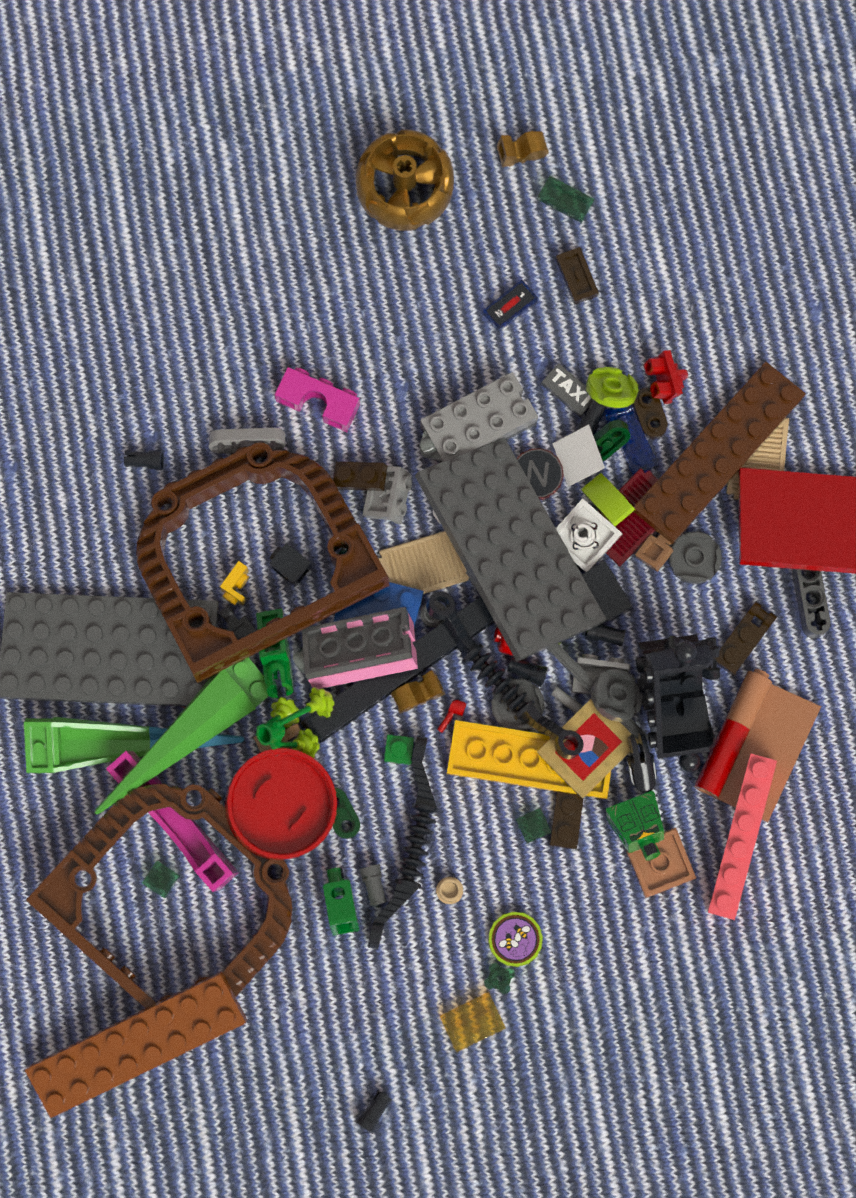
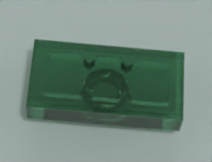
M552 176L548 177L537 196L538 201L580 223L584 221L595 200Z

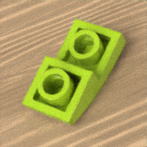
M602 473L598 474L581 489L585 496L614 527L635 510Z

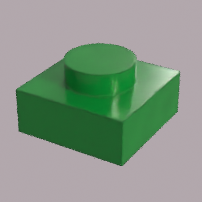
M387 735L384 762L411 765L414 738Z

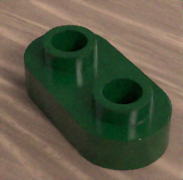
M611 421L593 435L602 461L607 460L629 441L630 431L627 423L624 421Z
M335 787L336 796L340 802L337 806L336 817L332 827L340 838H354L360 831V820L345 792ZM345 821L352 823V828L348 831L342 828V824Z

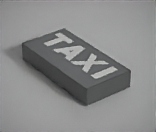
M559 363L541 382L542 386L580 418L589 409L593 401L586 391V386Z

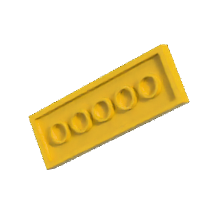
M455 720L447 774L577 794L537 753L550 739L549 736ZM611 771L586 795L587 797L607 799Z

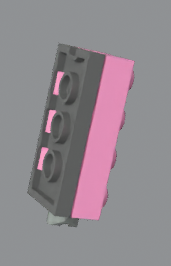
M406 607L307 627L302 630L303 649L293 655V661L299 671L305 674L312 687L318 689L418 669L416 649L412 643L415 641L414 623Z

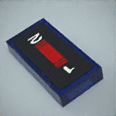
M520 280L482 310V314L500 332L538 302L539 298L523 280Z

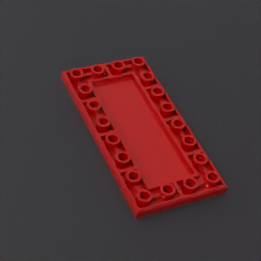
M753 468L739 469V565L856 574V477Z

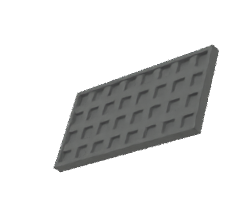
M505 438L417 472L415 477L517 662L603 624L607 620Z
M6 592L0 653V699L187 707L211 678L210 676L198 683L196 682L154 598ZM186 600L190 608L196 606L205 609L212 625L218 626V601ZM196 620L192 623L191 627H200L204 621Z

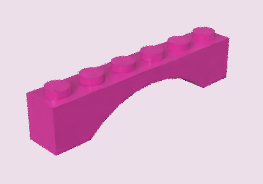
M125 751L106 770L120 783L141 759L134 751ZM155 776L140 787L162 783ZM171 807L148 812L174 841L193 870L212 892L221 890L239 873L194 820L185 819Z

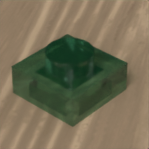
M541 808L515 819L526 844L552 833Z
M156 861L142 884L166 899L180 878V875L159 861Z

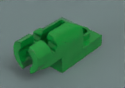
M283 609L256 613L257 630L265 627L274 618L285 617ZM285 638L259 652L263 665L266 692L272 698H278L275 679H278V671H280L281 684L285 687L286 696L292 695L294 692L288 639Z

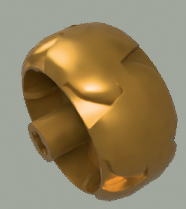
M414 130L386 133L375 139L360 157L356 170V189L359 201L369 216L375 218L379 224L398 231L416 230L422 225H429L443 214L452 198L454 171L451 160L446 151L442 150L433 138L424 133ZM408 155L424 159V163L416 169L415 160ZM376 169L393 175L394 186L398 189L388 200V203L385 202V198L382 195H378L375 189ZM416 182L435 184L432 195L425 202L419 205L415 202L410 207L408 191L415 187Z

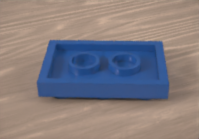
M389 582L390 586L336 612L333 622L406 607L415 628L424 591Z

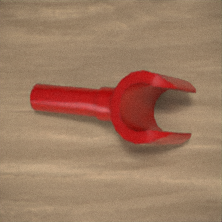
M454 700L437 730L443 733L454 714L462 717L467 704L460 700Z

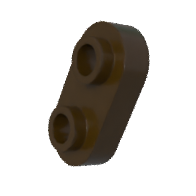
M641 388L632 405L643 435L648 439L656 440L665 434L668 422L660 399L652 398L650 388ZM649 397L651 403H643L642 398ZM657 421L659 423V427L653 428L650 425V422Z

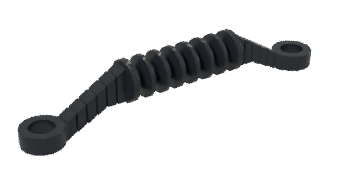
M443 591L433 593L426 604L427 612L434 619L444 620L453 639H455L454 641L459 651L462 652L463 660L461 662L467 664L472 661L471 672L478 669L481 670L477 679L481 680L487 677L488 680L484 687L488 688L494 685L495 688L492 695L503 694L499 703L510 702L506 709L507 712L515 708L517 709L513 717L516 721L520 719L555 740V750L562 758L573 759L577 757L584 746L581 736L575 731L559 727V725L543 716L534 706L536 703L534 700L525 703L524 699L527 693L516 694L520 685L509 686L513 679L512 676L502 679L505 669L494 670L498 661L495 660L488 663L487 661L491 655L489 652L482 656L480 655L484 646L481 643L477 645L468 636L466 629L459 617H457L452 596ZM434 601H442L446 605L447 610L442 611L436 608ZM563 740H571L574 743L575 750H568L564 746Z
M417 735L411 760L418 786L416 802L412 804V808L419 811V814L409 816V818L416 822V825L407 826V829L414 832V835L405 836L404 839L412 844L411 846L402 847V850L409 854L408 857H400L399 859L406 864V867L397 868V871L403 874L404 878L394 880V883H396L394 896L374 919L368 948L379 949L384 923L401 908L412 894L421 889V884L414 881V879L424 876L423 873L417 870V867H424L426 863L421 861L419 857L428 856L429 854L422 849V846L431 845V842L425 839L424 836L433 835L434 833L427 828V825L436 824V821L430 818L429 814H436L439 811L422 763L428 737Z

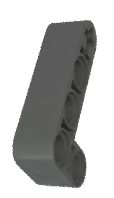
M791 569L803 633L811 639L820 638L830 628V616L822 572L811 570L813 578L806 579L802 576L801 569ZM806 594L815 595L817 604H809L806 601ZM814 620L816 624H821L822 626L818 629V631L816 626H811V623Z

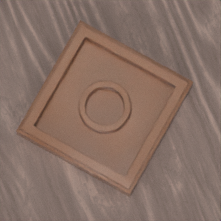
M676 828L664 832V840L656 843L660 855L655 859L645 860L641 849L632 853L626 850L645 898L696 879Z

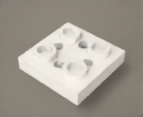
M583 498L556 528L574 562L585 572L592 569L622 536V533ZM592 523H596V524L598 525V527H597L596 530H593V529H592V527H593V528L596 527V525H595V524H592ZM595 541L598 542V543H599L598 548L593 549V547H596V546H597V544H596V543H593V542H595Z

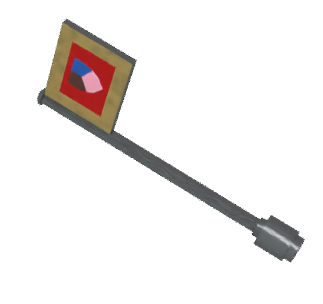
M470 577L468 580L474 585V583H473V581H472V579H471V577ZM559 644L547 648L591 694V686L594 680ZM590 699L562 726L565 730L577 732L583 739L584 746L580 754L573 759L562 758L556 752L555 740L552 738L537 753L583 799L630 752L628 745L629 735L634 734L637 745H639L638 732L644 733L647 741L648 734L632 719L618 722L611 721L602 716L595 708L592 699ZM563 740L564 746L568 750H575L574 743L571 740Z

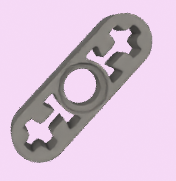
M279 428L219 429L209 434V449L220 454L235 453L237 449L244 446L249 447L255 443H265L270 446L272 451L285 448V432Z

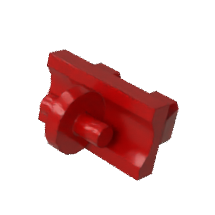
M664 350L657 357L650 358L644 363L645 373L647 375H656L657 381L651 384L652 398H659L663 400L664 404H671L675 397L683 393V381L689 375L687 370H679L678 364L674 363L671 350Z

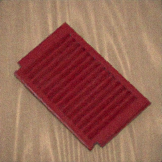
M640 468L618 491L634 507L658 481V478L650 471L644 473ZM632 512L615 526L622 533V536L606 554L621 567L647 540L650 534L652 535L656 530ZM592 523V524H595V525H596V527H595V528L592 527V529H593V530H596L597 527H598V525H597L596 523Z

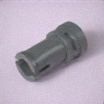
M380 864L359 869L362 881L366 885L370 906L387 902L381 882Z

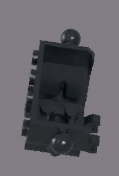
M697 634L681 637L672 635L667 639L639 642V657L635 658L637 672L640 673L637 685L639 693L643 694V709L647 711V720L651 731L648 732L650 749L655 748L658 759L680 756L679 766L686 772H694L700 766V757L697 753L709 752L715 746V735L709 720L702 677L709 680L720 678V668H717V660L713 659L719 657V646H716V638L711 637L699 640Z

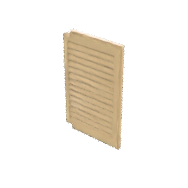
M786 418L742 468L784 471L789 418ZM738 472L727 483L726 492L729 495L734 494V499L739 500Z
M445 531L379 551L382 558L378 559L388 575L389 582L422 590L424 594L469 581L468 579L470 578L466 574L467 570Z

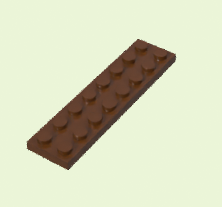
M765 362L634 506L635 510L633 512L673 544L803 400L806 393L769 363Z

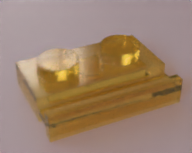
M489 992L439 1016L456 1053L506 1029Z

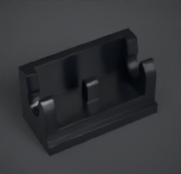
M606 561L582 574L605 615L606 622L613 621L634 609Z

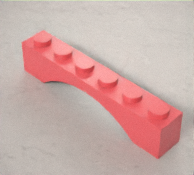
M750 754L708 913L731 920L736 918L777 760Z

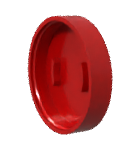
M278 748L253 756L237 770L227 789L225 811L232 833L246 849L267 859L286 860L312 851L326 838L335 821L337 796L331 777L318 761L301 751Z

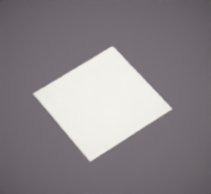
M589 424L553 443L568 487L605 468Z

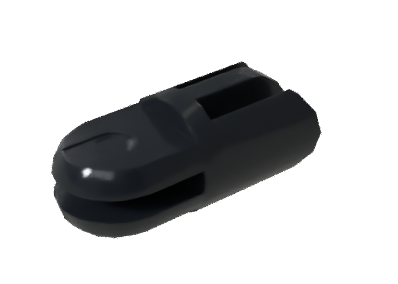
M638 732L640 752L634 734L628 737L630 756L627 758L629 776L637 790L650 792L656 786L654 755L649 753L645 734Z

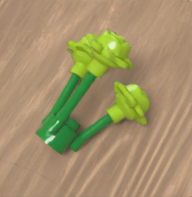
M313 687L311 689L312 692L309 693L311 702L307 703L306 707L300 710L292 699L286 700V698L280 697L277 702L271 704L273 710L270 712V715L273 718L256 727L257 739L262 745H270L273 750L293 748L314 758L320 748L318 736L314 735L311 729L300 730L297 739L293 740V742H281L285 735V728L287 729L293 724H297L299 717L308 712L313 713L316 711L319 716L330 717V712L333 711L332 707L335 704L332 700V694L322 688Z

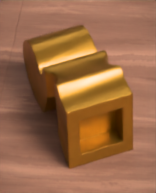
M540 131L526 132L514 142H512L511 136L501 135L497 144L502 167H511L515 163H525L527 160H538L549 153L544 133Z
M433 670L422 676L423 681L407 683L391 693L399 708V714L409 711L418 705H424L431 699L435 700L445 695L444 689Z

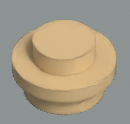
M454 877L443 878L436 888L437 897L445 904L457 903L463 895L461 882Z

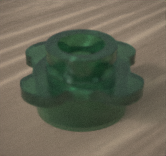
M492 963L489 966L490 973L484 981V985L487 989L494 988L500 990L502 994H507L511 989L509 985L511 979L515 976V971L510 967L506 969L500 967L498 963ZM498 976H502L501 981L497 980Z

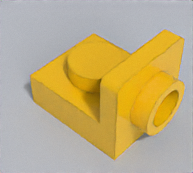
M240 561L234 566L220 588L224 592L222 595L224 599L233 605H236L238 602L243 606L246 599L235 590L237 588L242 589L249 579L247 575L249 570Z

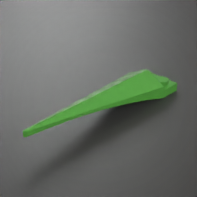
M249 657L211 676L157 742L95 809L94 814H100L125 797L127 793L139 788L254 711L261 702L269 697L266 692L264 676Z

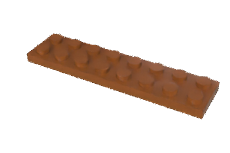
M221 971L27 1066L25 1072L51 1119L246 1024L247 1018Z

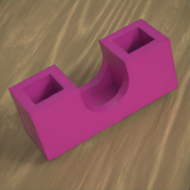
M288 367L275 393L276 402L300 412L307 400L319 398L327 405L322 415L323 422L348 432L360 407V398L357 397V394L346 388H343V390L333 387L332 382L324 378L314 379L309 376L310 374L301 368L296 367L294 370Z

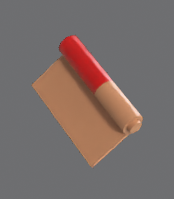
M754 669V671L747 672L718 733L715 746L710 750L694 788L736 808L750 754L777 760L762 816V821L768 823L821 706L773 685L772 681L768 679V673L760 669Z

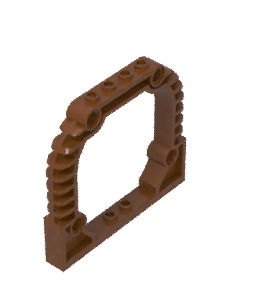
M255 443L249 447H241L234 454L226 458L216 459L210 466L202 470L192 471L186 478L178 482L173 481L166 484L163 489L156 492L152 497L151 504L153 510L145 519L137 539L136 557L141 575L197 683L390 586L386 571L328 472L319 463L305 455L290 453L287 450L272 451L270 446L265 443ZM260 457L267 458L264 462H255ZM282 477L300 485L309 495L332 536L328 541L327 549L331 563L336 566L330 581L333 593L307 606H298L289 615L283 618H274L265 627L237 640L233 631L213 626L205 609L196 606L190 608L167 566L164 555L166 538L168 533L184 525L188 519L190 509L248 480L256 484H267ZM165 504H172L167 510L161 509ZM339 548L348 549L345 554L335 553ZM196 620L204 621L200 627H191L192 623Z
M153 784L130 791L102 816L26 899L32 907L144 1008H148L176 993H164L156 1001L133 980L136 975L124 965L120 968L113 962L116 957L103 946L100 950L76 927L83 920V893L93 889L97 882V874L94 867L123 834L148 812L171 807L185 819L198 820L204 818L253 863V878L258 887L267 894L265 917L256 932L221 970L235 997L238 996L277 952L289 932L292 920V900L285 882L289 876L288 865L283 860H273L258 856L246 849L236 839L229 827L225 807L220 803L223 798L212 788L206 791L203 787L195 784L189 785L184 789L173 785ZM191 790H196L201 794L202 799L197 806H190L186 802V795ZM272 864H279L282 868V874L278 879H270L267 874V869ZM79 871H87L91 876L90 884L87 886L78 885L75 881L76 874ZM204 974L197 977L192 985L211 977V975Z

